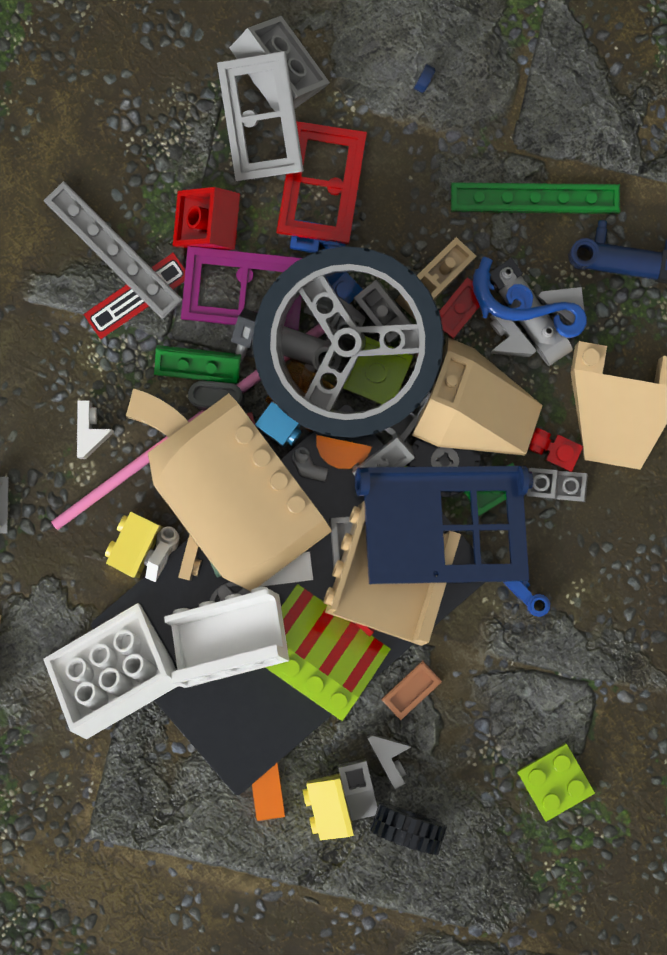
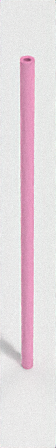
M318 324L306 334L319 338L325 332L321 325ZM284 356L285 362L290 359L289 357ZM255 370L236 385L243 393L261 381L259 373ZM201 410L200 412H198L196 415L190 418L188 422L192 421L194 418L199 416L204 411ZM166 436L53 519L51 521L53 526L59 530L149 463L148 452L168 437Z

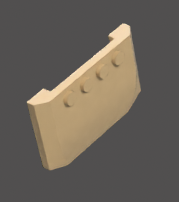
M229 393L148 452L153 486L221 577L250 592L332 532L309 497L241 406Z

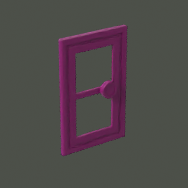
M188 246L181 319L236 325L238 316L245 306L247 283L253 279V271L251 269L284 272L302 258ZM202 264L241 267L236 273L238 281L241 282L238 310L198 306ZM301 294L294 301L284 323V326L297 331L299 330Z

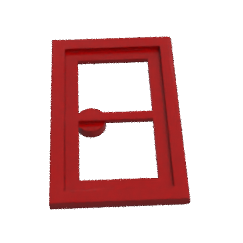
M296 121L303 165L307 140L349 146L344 180L332 178L327 181L302 177V172L286 174L276 233L349 244L367 132ZM300 183L327 187L331 195L341 194L336 227L294 220Z

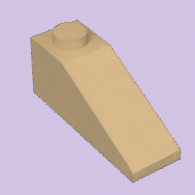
M456 237L417 277L427 287L435 301L476 258V255ZM400 294L395 301L416 320L408 302Z

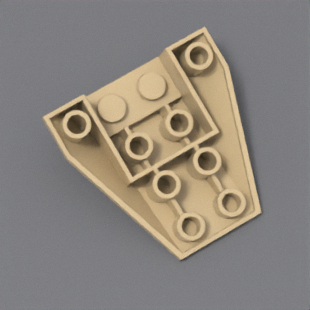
M448 337L443 349L442 363L427 404L420 412L412 436L438 447L525 456L543 405L477 350Z

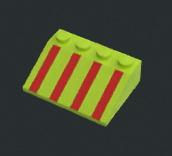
M297 584L281 607L289 661L265 668L343 721L391 649L372 635L369 637L355 623L325 613L327 604H324L322 600Z

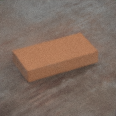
M422 660L381 700L402 720L442 681Z

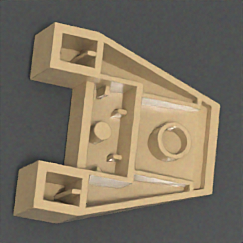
M579 341L575 345L570 373L581 443L584 446V460L641 470L667 424V356H662L658 359L654 383L603 374L607 346Z

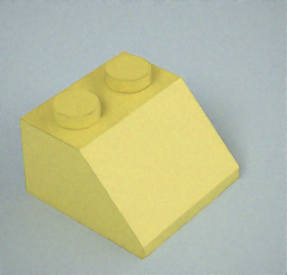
M130 512L129 516L123 515L117 527L120 535L116 542H110L105 552V556L108 557L106 564L133 578H140L145 567V558L149 550H153L156 544L157 533L161 531L163 526L133 512Z
M340 773L307 781V789L302 791L306 806L312 805L314 816L309 817L313 834L318 833L320 840L354 836Z

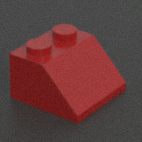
M217 187L178 191L173 247L188 248L190 246L218 250L235 249L240 193Z

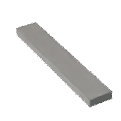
M64 181L44 199V202L162 320L183 301Z

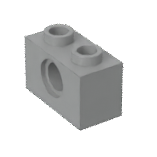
M379 280L372 282L354 297L376 326L413 324ZM391 331L385 338L392 342L400 335L395 331Z

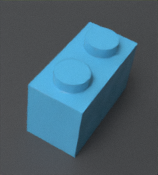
M274 402L270 403L255 424L261 432L283 448L287 444L293 446L302 433L299 429L301 425L287 416Z

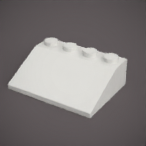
M139 603L44 658L70 731L85 739L90 738L178 687V685L172 683L171 672L176 671L174 663Z

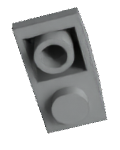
M366 758L339 764V773L351 821L375 816L378 807Z

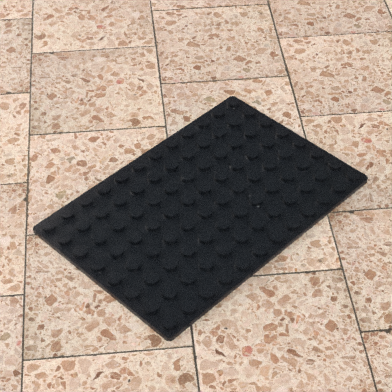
M343 405L339 409L348 412L354 411L349 405ZM313 431L281 459L329 527L330 518L350 517L354 506L358 507L364 501V496H357L355 475L352 473L353 468L337 469L328 465L322 459L316 446L317 435L371 446L369 458L384 446L375 434L351 438L325 435ZM298 447H305L309 450V455L314 465L328 468L325 482L299 475L292 461V455ZM442 513L443 525H453ZM331 533L305 551L310 552L313 580L262 586L279 594L281 607L297 584L324 602L328 588H333L336 577L332 576ZM461 535L452 565L474 564V548ZM188 540L169 555L168 562L156 582L143 577L93 620L91 624L92 628L95 629L139 603L169 653L176 670L177 663L172 627L165 623L164 617L172 615L176 609H194L199 607L200 603L210 601L212 594L218 587L230 582L221 576L216 577L209 559L201 549L197 558L202 560L198 576L193 575L192 581L178 578ZM481 558V564H487V563ZM485 582L447 583L434 626ZM231 586L229 588L234 593H237L243 587ZM218 595L214 600L215 602H220V598ZM375 630L372 636L391 650L370 682L415 643ZM265 667L187 688L178 686L154 700L235 795L242 794L332 716L327 710Z

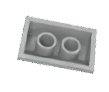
M282 16L248 27L229 47L236 59L286 51L294 109L330 83ZM274 70L248 74L255 86L264 95L270 107L275 112L280 111Z

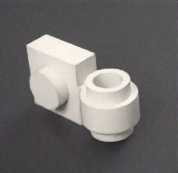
M164 527L160 532L158 531L156 538L157 547L155 551L150 549L145 558L144 565L147 566L145 578L154 582L157 581L166 566L169 555L178 547L180 537L173 527Z

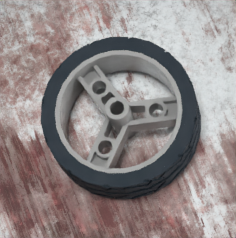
M341 246L320 250L296 261L274 281L262 299L255 319L253 352L258 375L268 395L287 416L303 427L325 435L353 438L375 434L400 423L421 404L434 385L443 357L444 333L441 316L430 291L416 274L391 256L368 248ZM354 271L384 279L396 288L408 302L417 324L358 327L326 277L335 273ZM300 294L332 343L306 394L293 381L285 365L282 351V331L286 316ZM324 297H329L333 301V309L327 314L322 313L318 307L319 301ZM340 313L350 327L342 328L334 334L328 319ZM391 331L397 332L401 337V343L396 348H390L385 343V336ZM363 332L379 333L380 348L364 350L366 338ZM347 334H351L355 338V346L352 350L347 349L344 345V338ZM335 352L343 357H351L342 372L330 366ZM419 353L415 369L408 382L392 399L380 406L363 411L348 412L333 409L359 356ZM328 372L333 373L337 378V385L333 389L326 388L322 382L323 376Z

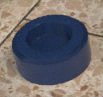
M426 63L413 89L424 93L436 71L435 68Z

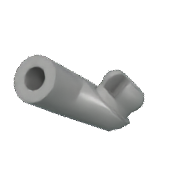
M298 447L292 455V461L299 475L325 482L328 468L314 465L309 455V450L305 447Z

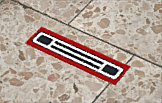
M171 253L151 267L172 289L184 283L185 268L174 253ZM126 284L83 315L99 338L102 339L149 306Z

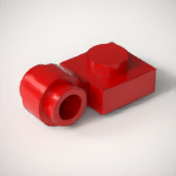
M536 428L528 450L542 455L544 451H549L545 461L568 472H572L584 446L560 435H556L552 443L550 433Z

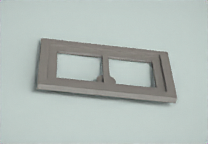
M286 51L218 62L217 66L235 181L303 172ZM274 70L280 111L257 114L254 110H247L242 114L236 76ZM281 117L287 158L249 163L244 126L254 127L258 124L259 120Z

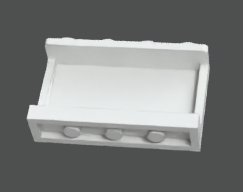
M267 587L254 588L251 590V593L245 595L231 594L220 602H202L199 604V607L194 609H176L172 615L164 617L165 623L172 627L177 670L171 672L172 683L183 688L289 661L279 594Z

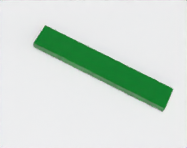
M451 183V212L619 214L620 184Z

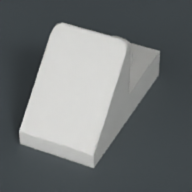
M78 401L77 458L87 459L114 433L112 429H92V424H97V408L92 407V402Z

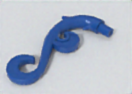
M482 257L479 268L474 271L472 284L473 292L481 307L483 318H487L488 313L504 320L524 321L556 311L567 310L574 314V323L565 325L561 322L560 315H556L553 319L556 331L565 338L579 336L584 331L587 324V316L581 306L575 303L558 302L532 307V291L522 284H514L506 293L508 304L512 305L513 301L518 300L520 307L510 308L500 304L490 292V289H495L490 283L491 274L489 273L493 260Z

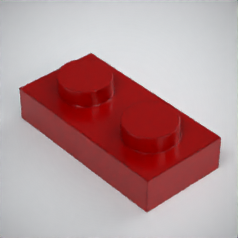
M468 277L439 311L443 332L451 339L456 337L480 307L473 292V281Z

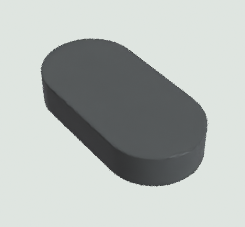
M202 380L194 383L188 391L190 403L198 410H207L228 393L241 407L244 404L243 392L237 385L232 383Z

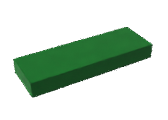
M157 345L154 375L238 384L241 354Z

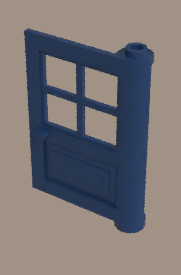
M526 466L357 467L355 489L357 496H364L369 585L529 581L524 495L533 486L532 472L528 471ZM470 491L472 525H443L441 492ZM477 491H506L508 524H479ZM508 530L510 564H481L479 531ZM443 531L473 532L474 564L445 565Z

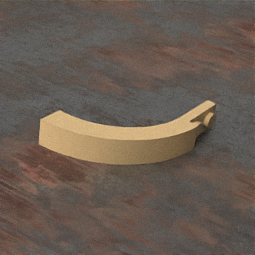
M133 388L126 413L129 419L154 427L168 438L189 423L184 416L169 404L153 395ZM190 534L178 578L192 581L193 575L198 576L202 560L197 559L200 547Z

